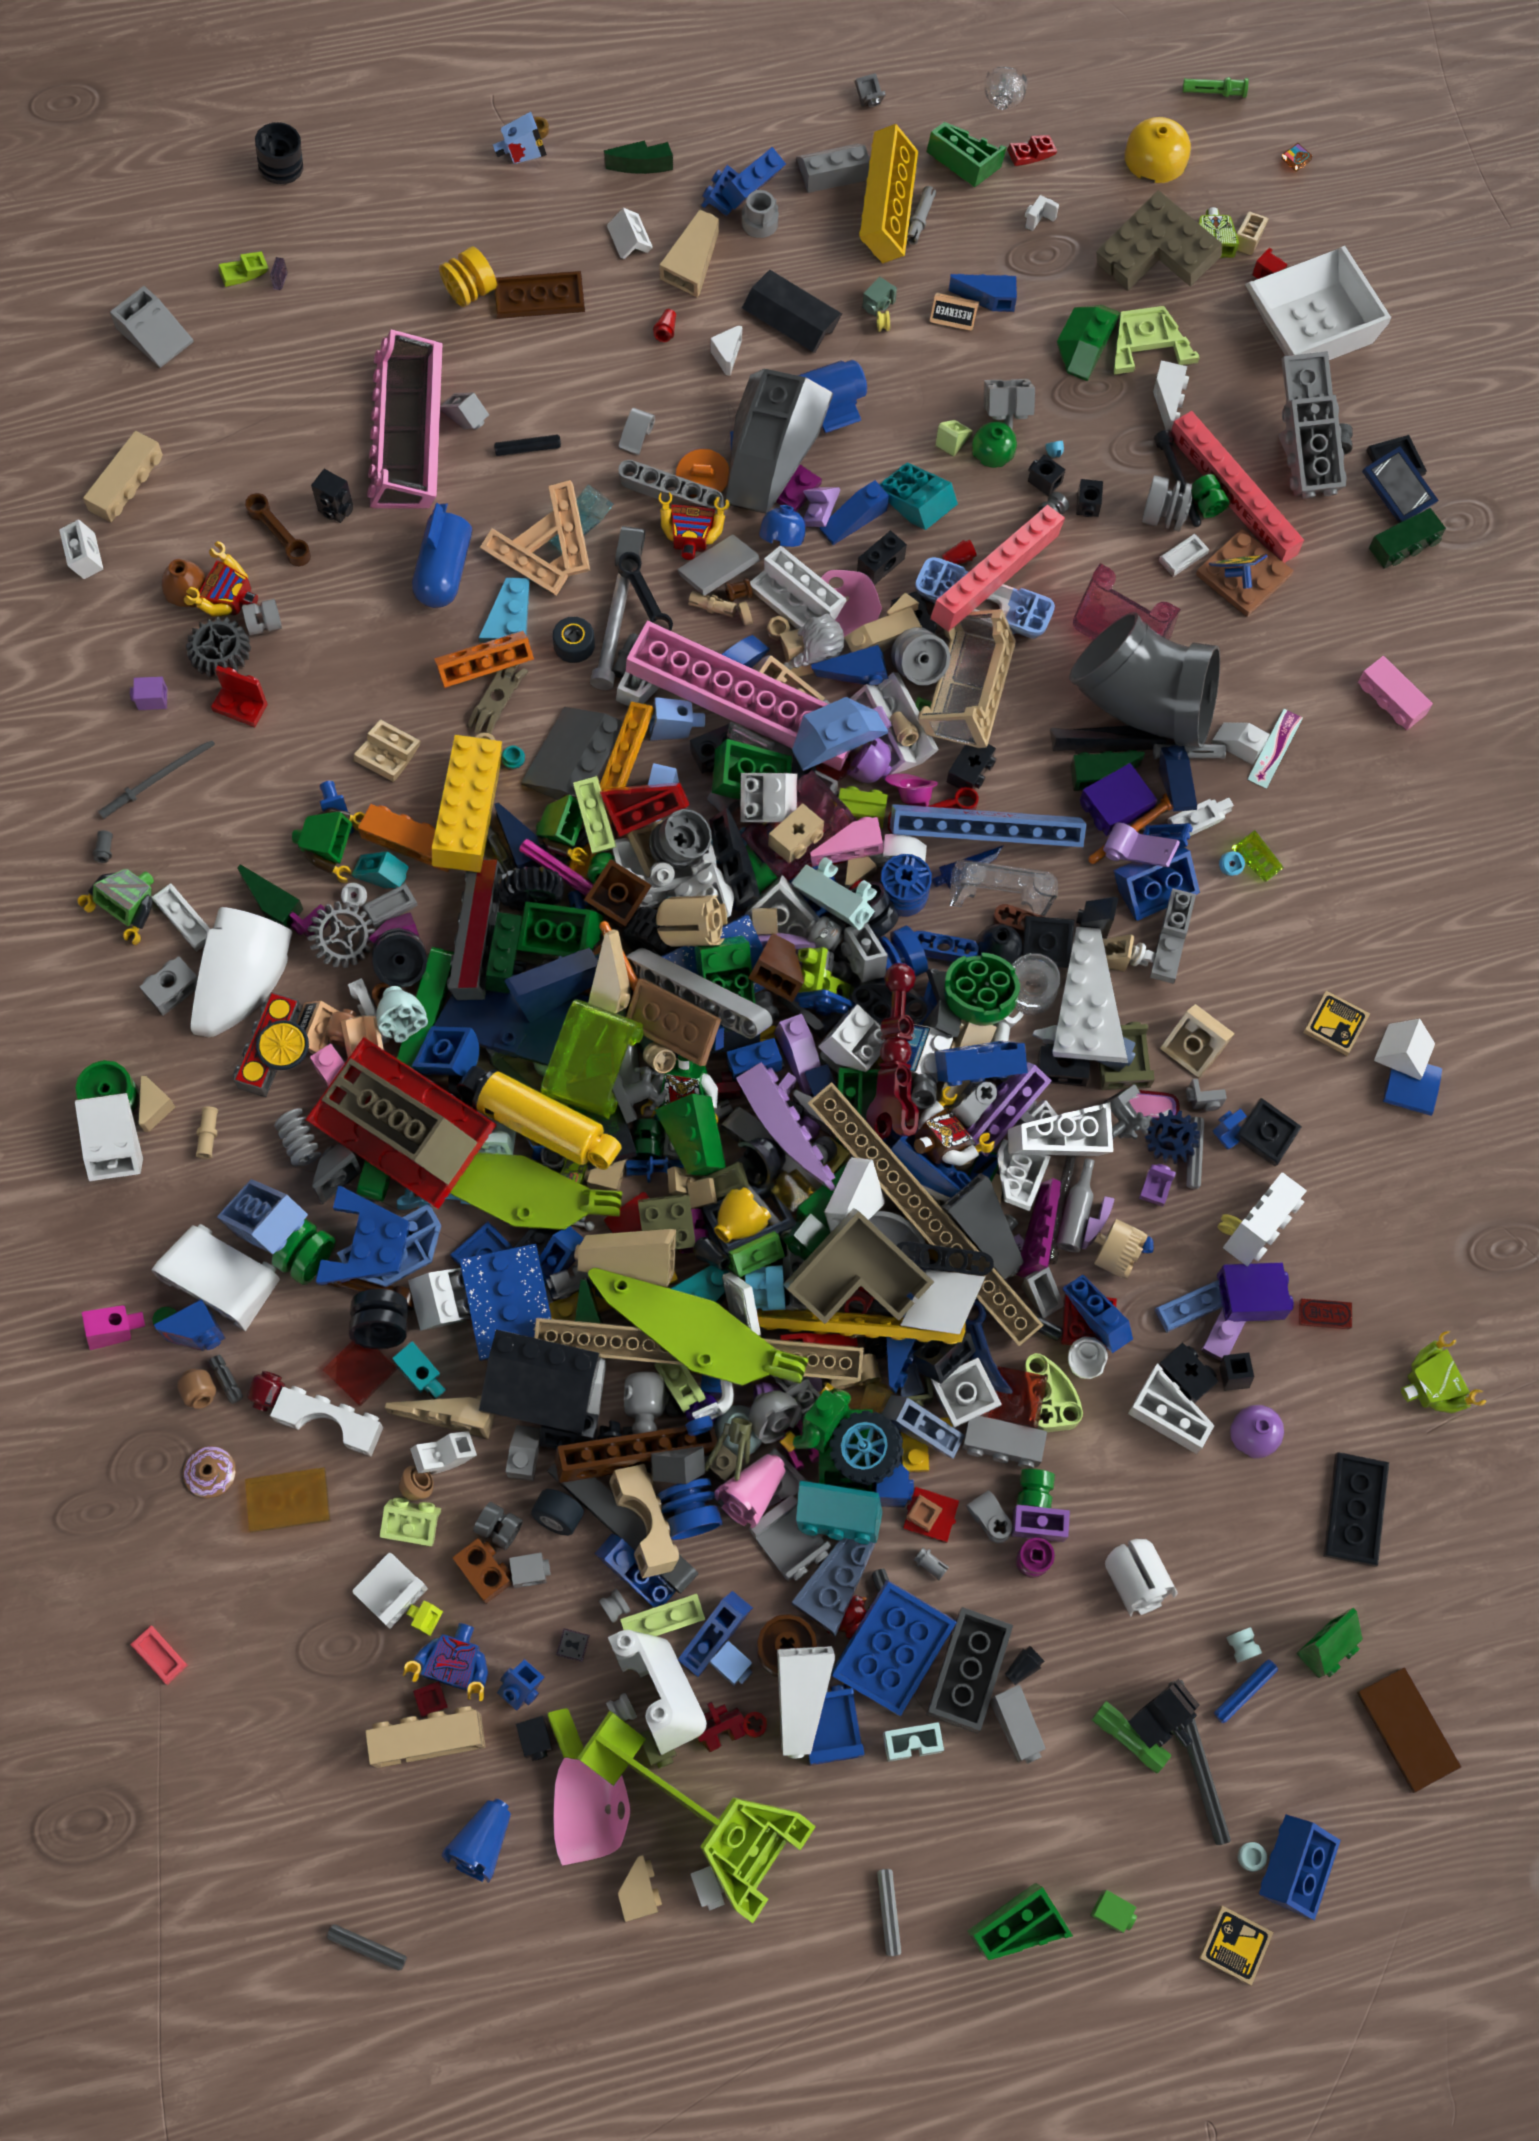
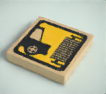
M1326 991L1303 1033L1348 1056L1370 1013Z
M1220 1906L1199 1959L1252 1986L1274 1932L1224 1906Z

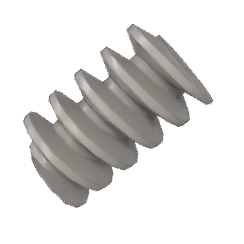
M300 1108L284 1113L274 1124L276 1130L279 1131L280 1139L283 1140V1146L287 1148V1155L291 1157L290 1162L294 1166L307 1165L318 1159L322 1154L321 1152H314L319 1147L318 1143L310 1144L315 1137L313 1134L306 1135L310 1132L311 1128L307 1125L302 1126L307 1120H305L306 1117L298 1118L303 1113Z

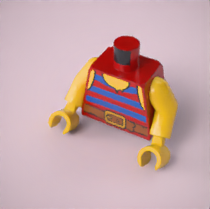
M669 492L670 500L663 502L660 493L658 499L662 504V509H660L661 528L667 539L673 541L674 548L682 550V558L686 560L694 559L696 551H706L707 546L713 544L722 534L725 520L724 511L729 508L728 499H726V504L723 508H720L718 505L720 497L715 499L714 505L717 508V513H715V509L682 505H672L671 509L669 504L672 501V494Z
M218 541L215 542L214 545L220 550V553L215 552L211 548L209 549V554L213 558H220L221 561L216 560L200 591L193 587L186 591L193 598L186 595L184 602L187 605L197 604V608L212 617L229 614L237 615L243 605L252 603L257 605L258 595L251 592L248 575L239 563L229 554L224 553V544Z

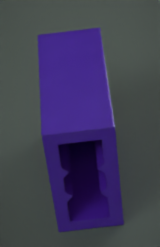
M1131 763L1083 789L1080 798L1083 810L1090 813L1094 819L1095 826L1098 830L1103 831L1106 837L1110 835L1115 823L1130 824L1153 809L1157 798Z
M1283 1262L1249 1264L1248 1267L1245 1264L1223 1265L1217 1273L1225 1321L1285 1320L1293 1310V1297L1289 1295L1288 1291L1289 1276L1284 1271Z

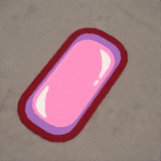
M1139 1090L1140 1093L1129 1101L1136 1113L1141 1112L1144 1117L1149 1115L1156 1120H1159L1160 1112L1164 1116H1168L1169 1110H1172L1173 1115H1177L1180 1110L1178 1098L1166 1092Z

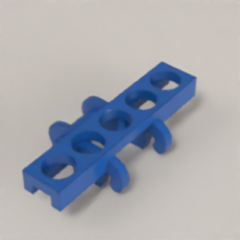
M650 1156V1160H626L627 1176L647 1175V1183H650V1174L666 1172L668 1174L667 1169L671 1167H684L681 1160H668V1156L665 1157V1160H653L652 1156ZM655 1165H663L664 1167L656 1168Z

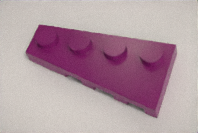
M1054 1178L1041 1183L1021 1250L1024 1263L1016 1274L1022 1278L1035 1271L1048 1268L1061 1181Z

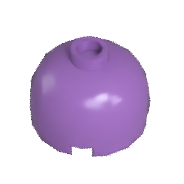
M880 738L874 739L870 745L865 743L851 763V766H855L853 771L848 770L847 774L855 780L867 784L876 782L880 777L885 779L892 769L889 766L891 751L888 745Z
M1251 1405L1242 1409L1233 1419L1230 1427L1231 1440L1240 1452L1242 1451L1249 1455V1457L1265 1458L1273 1454L1281 1445L1284 1436V1425L1280 1416L1273 1409L1264 1405Z

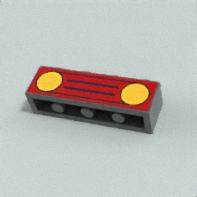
M271 992L269 998L263 1001L261 1017L259 1021H255L252 1027L253 1036L250 1043L245 1044L242 1052V1062L236 1066L233 1073V1079L238 1089L267 1097L277 1070L267 1067L258 1058L256 1040L262 1029L272 1022L287 1020L296 1023L302 1010L299 1000Z

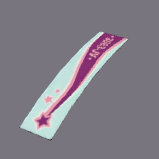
M1286 709L1283 710L1247 780L1267 789L1303 717Z

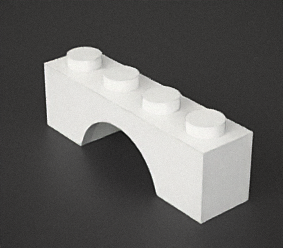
M292 1386L291 1389L282 1388L270 1415L275 1422L299 1430L313 1419H331L341 1426L343 1443L347 1448L370 1457L372 1456L383 1430V1426L378 1422L379 1418L369 1413H364L363 1416L354 1413V1408L345 1404H340L337 1407L330 1404L331 1400L320 1395H316L315 1398L307 1396L305 1390L296 1386Z

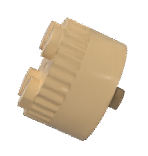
M1115 1219L1107 1236L1098 1233L1094 1242L1102 1246L1094 1265L1127 1279L1134 1262H1137L1142 1252V1247L1148 1235L1125 1222Z

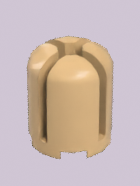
M718 895L680 896L665 899L659 905L656 915V924L665 926L657 929L661 940L671 947L720 945L724 941V938H720L723 925H727L725 904L719 903L716 898Z

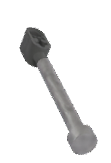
M621 527L615 556V566H618L619 558L625 552H634L640 558L642 557L645 529ZM625 559L621 563L622 568L628 572L638 568L637 563L632 559ZM619 572L598 668L593 669L590 684L601 690H610L614 685L615 674L612 672V666L630 580L622 577Z

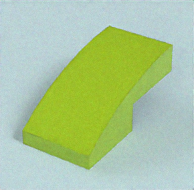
M261 251L240 254V261L221 263L218 266V271L225 287L255 279L268 272L269 268Z

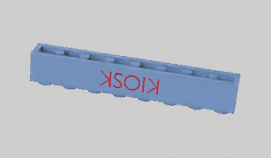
M892 804L890 829L893 834L1084 847L1086 823L1080 817Z

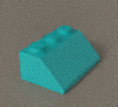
M800 1481L796 1516L799 1531L810 1536H816L817 1533L824 1534L835 1540H842L843 1538L854 1539L855 1542L860 1544L877 1543L883 1514L879 1493Z

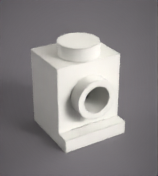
M711 1866L691 1873L702 1907L708 1906L710 1911L725 1905L721 1894L724 1890L717 1877H715Z

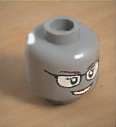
M826 916L821 917L818 921L813 919L806 932L810 933L807 940L814 942L816 948L824 947L832 952L844 936L841 934L842 927Z

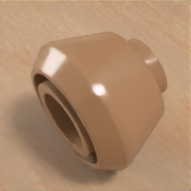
M415 1465L409 1466L404 1470L400 1479V1492L405 1498L412 1501L427 1498L434 1489L433 1478L429 1472L418 1473Z

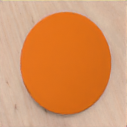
M697 449L689 452L680 460L676 469V476L713 488L719 492H722L728 484L729 466L722 455L710 449ZM694 494L689 495V496L692 497V498H696V497H697V495H694Z

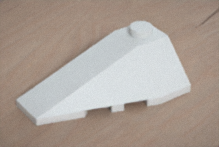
M1003 1139L997 1153L1005 1202L1030 1211L1051 1156L1009 1154L1008 1140Z

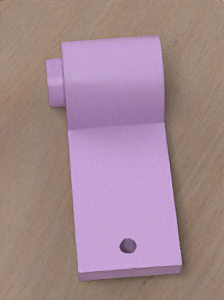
M1117 822L1103 850L1106 853V857L1113 861H1119L1120 859L1169 867L1180 842L1175 839L1139 834L1131 826Z

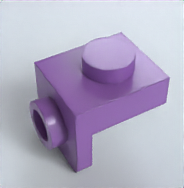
M1152 1164L1148 1170L1139 1199L1163 1207L1176 1172L1171 1171L1166 1165Z

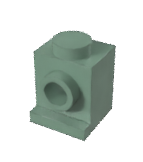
M879 276L863 293L862 308L869 314L877 316V311H885L890 303L893 305L896 302L897 288Z

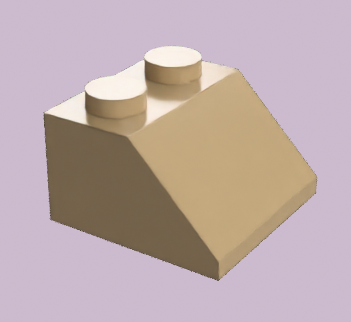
M1195 1004L1184 1014L1160 1049L1200 1078L1234 1036V1033Z

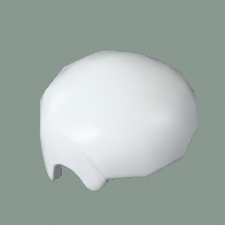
M1082 1337L1074 1341L1068 1353V1363L1072 1372L1084 1379H1092L1101 1375L1108 1359L1105 1345L1095 1337Z

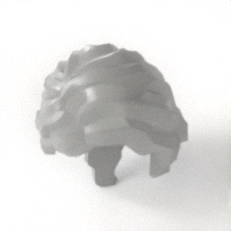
M827 613L818 618H810L797 632L798 636H803L804 639L803 653H800L783 665L791 670L801 666H808L810 663L838 657L844 647V634L839 622L835 621Z

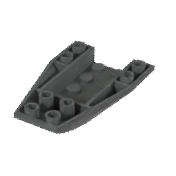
M765 368L750 375L735 415L726 493L729 505L765 514L771 510L819 436L833 397L831 391L806 377Z

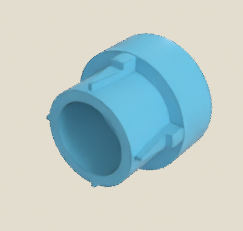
M783 1265L761 1267L745 1275V1282L752 1286L756 1309H762V1311L786 1310Z

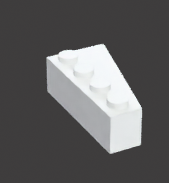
M1110 1102L1009 1128V1154L1101 1156L1113 1152Z
M1281 1173L1223 1248L1247 1267L1253 1259L1259 1261L1267 1251L1263 1246L1266 1243L1271 1246L1280 1234L1276 1231L1277 1228L1284 1229L1292 1217L1288 1214L1291 1211L1296 1214L1304 1203L1301 1197L1307 1190L1284 1173Z

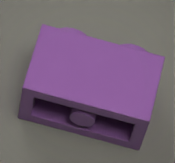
M1016 1505L1013 1509L1011 1536L1030 1539L1039 1537L1048 1541L1064 1542L1068 1538L1070 1510Z

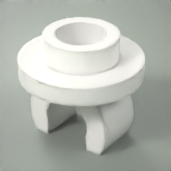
M655 862L650 868L651 880L658 886H666L674 879V869L667 862Z
M1140 942L1132 947L1130 964L1133 966L1138 964L1148 966V962H1154L1156 953L1146 950L1145 944Z

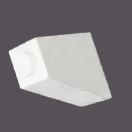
M852 1157L848 1161L824 1212L830 1232L836 1228L853 1208L860 1211L869 1220L885 1204L873 1160Z

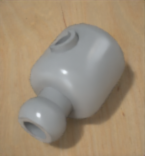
M635 1372L630 1374L625 1380L624 1410L626 1415L635 1418V1423L632 1427L633 1434L657 1431L654 1418L664 1413L665 1405H667L669 1400L664 1378L658 1373Z

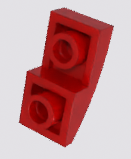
M1050 135L1031 136L1028 142L1010 143L1007 148L1014 166L1038 162L1057 153Z

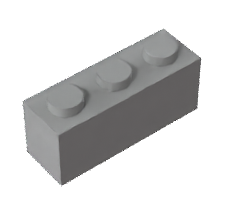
M978 1416L967 1421L962 1449L967 1450V1454L971 1456L982 1457L985 1454L993 1456V1460L997 1462L1008 1463V1460L1019 1462L1018 1466L1033 1469L1034 1466L1038 1467L1042 1462L1047 1431Z

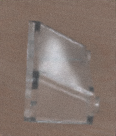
M960 860L954 865L952 870L949 906L961 907L967 897L974 898L976 887L1022 893L1021 905L1027 904L1032 909V913L1045 917L1058 896V880L1052 873L1037 869L973 860Z

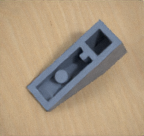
M891 1395L881 1414L889 1419L900 1432L953 1459L965 1437L964 1434L908 1397Z

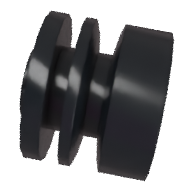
M272 122L261 127L255 136L260 174L267 181L275 184L294 182L303 172L301 137L298 131L291 125L282 122Z

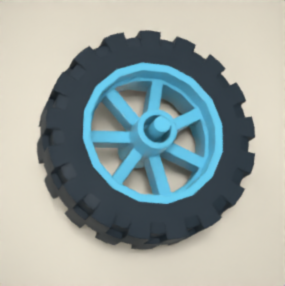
M862 1411L859 1414L855 1412L850 1414L848 1419L844 1418L841 1420V1425L839 1428H835L833 1431L834 1438L830 1441V1447L832 1448L830 1455L835 1463V1467L845 1477L858 1484L872 1485L874 1482L878 1484L883 1482L885 1477H891L894 1474L893 1470L895 1467L898 1468L901 1463L899 1460L900 1456H903V1440L899 1435L897 1427L877 1412L871 1413L870 1411ZM870 1429L867 1439L863 1438L860 1432ZM875 1431H878L883 1438L872 1442ZM856 1435L859 1439L858 1443L850 1444L851 1440ZM885 1444L882 1455L876 1451V1447ZM849 1449L859 1450L851 1460ZM865 1455L866 1467L856 1465ZM875 1455L880 1458L876 1463L871 1465L870 1457Z

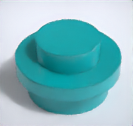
M508 746L502 752V763L507 768L517 769L524 764L525 753L517 746Z

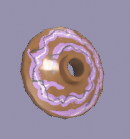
M216 1446L201 1447L193 1452L186 1460L183 1469V1478L188 1490L196 1496L206 1499L218 1497L227 1492L236 1476V1465L232 1456L223 1448ZM211 1466L212 1472L205 1475L203 1473L204 1468Z

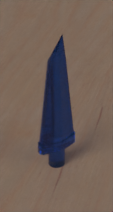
M1004 845L939 867L941 875L932 879L934 886L938 887L946 883L949 889L955 887L958 883L994 861Z

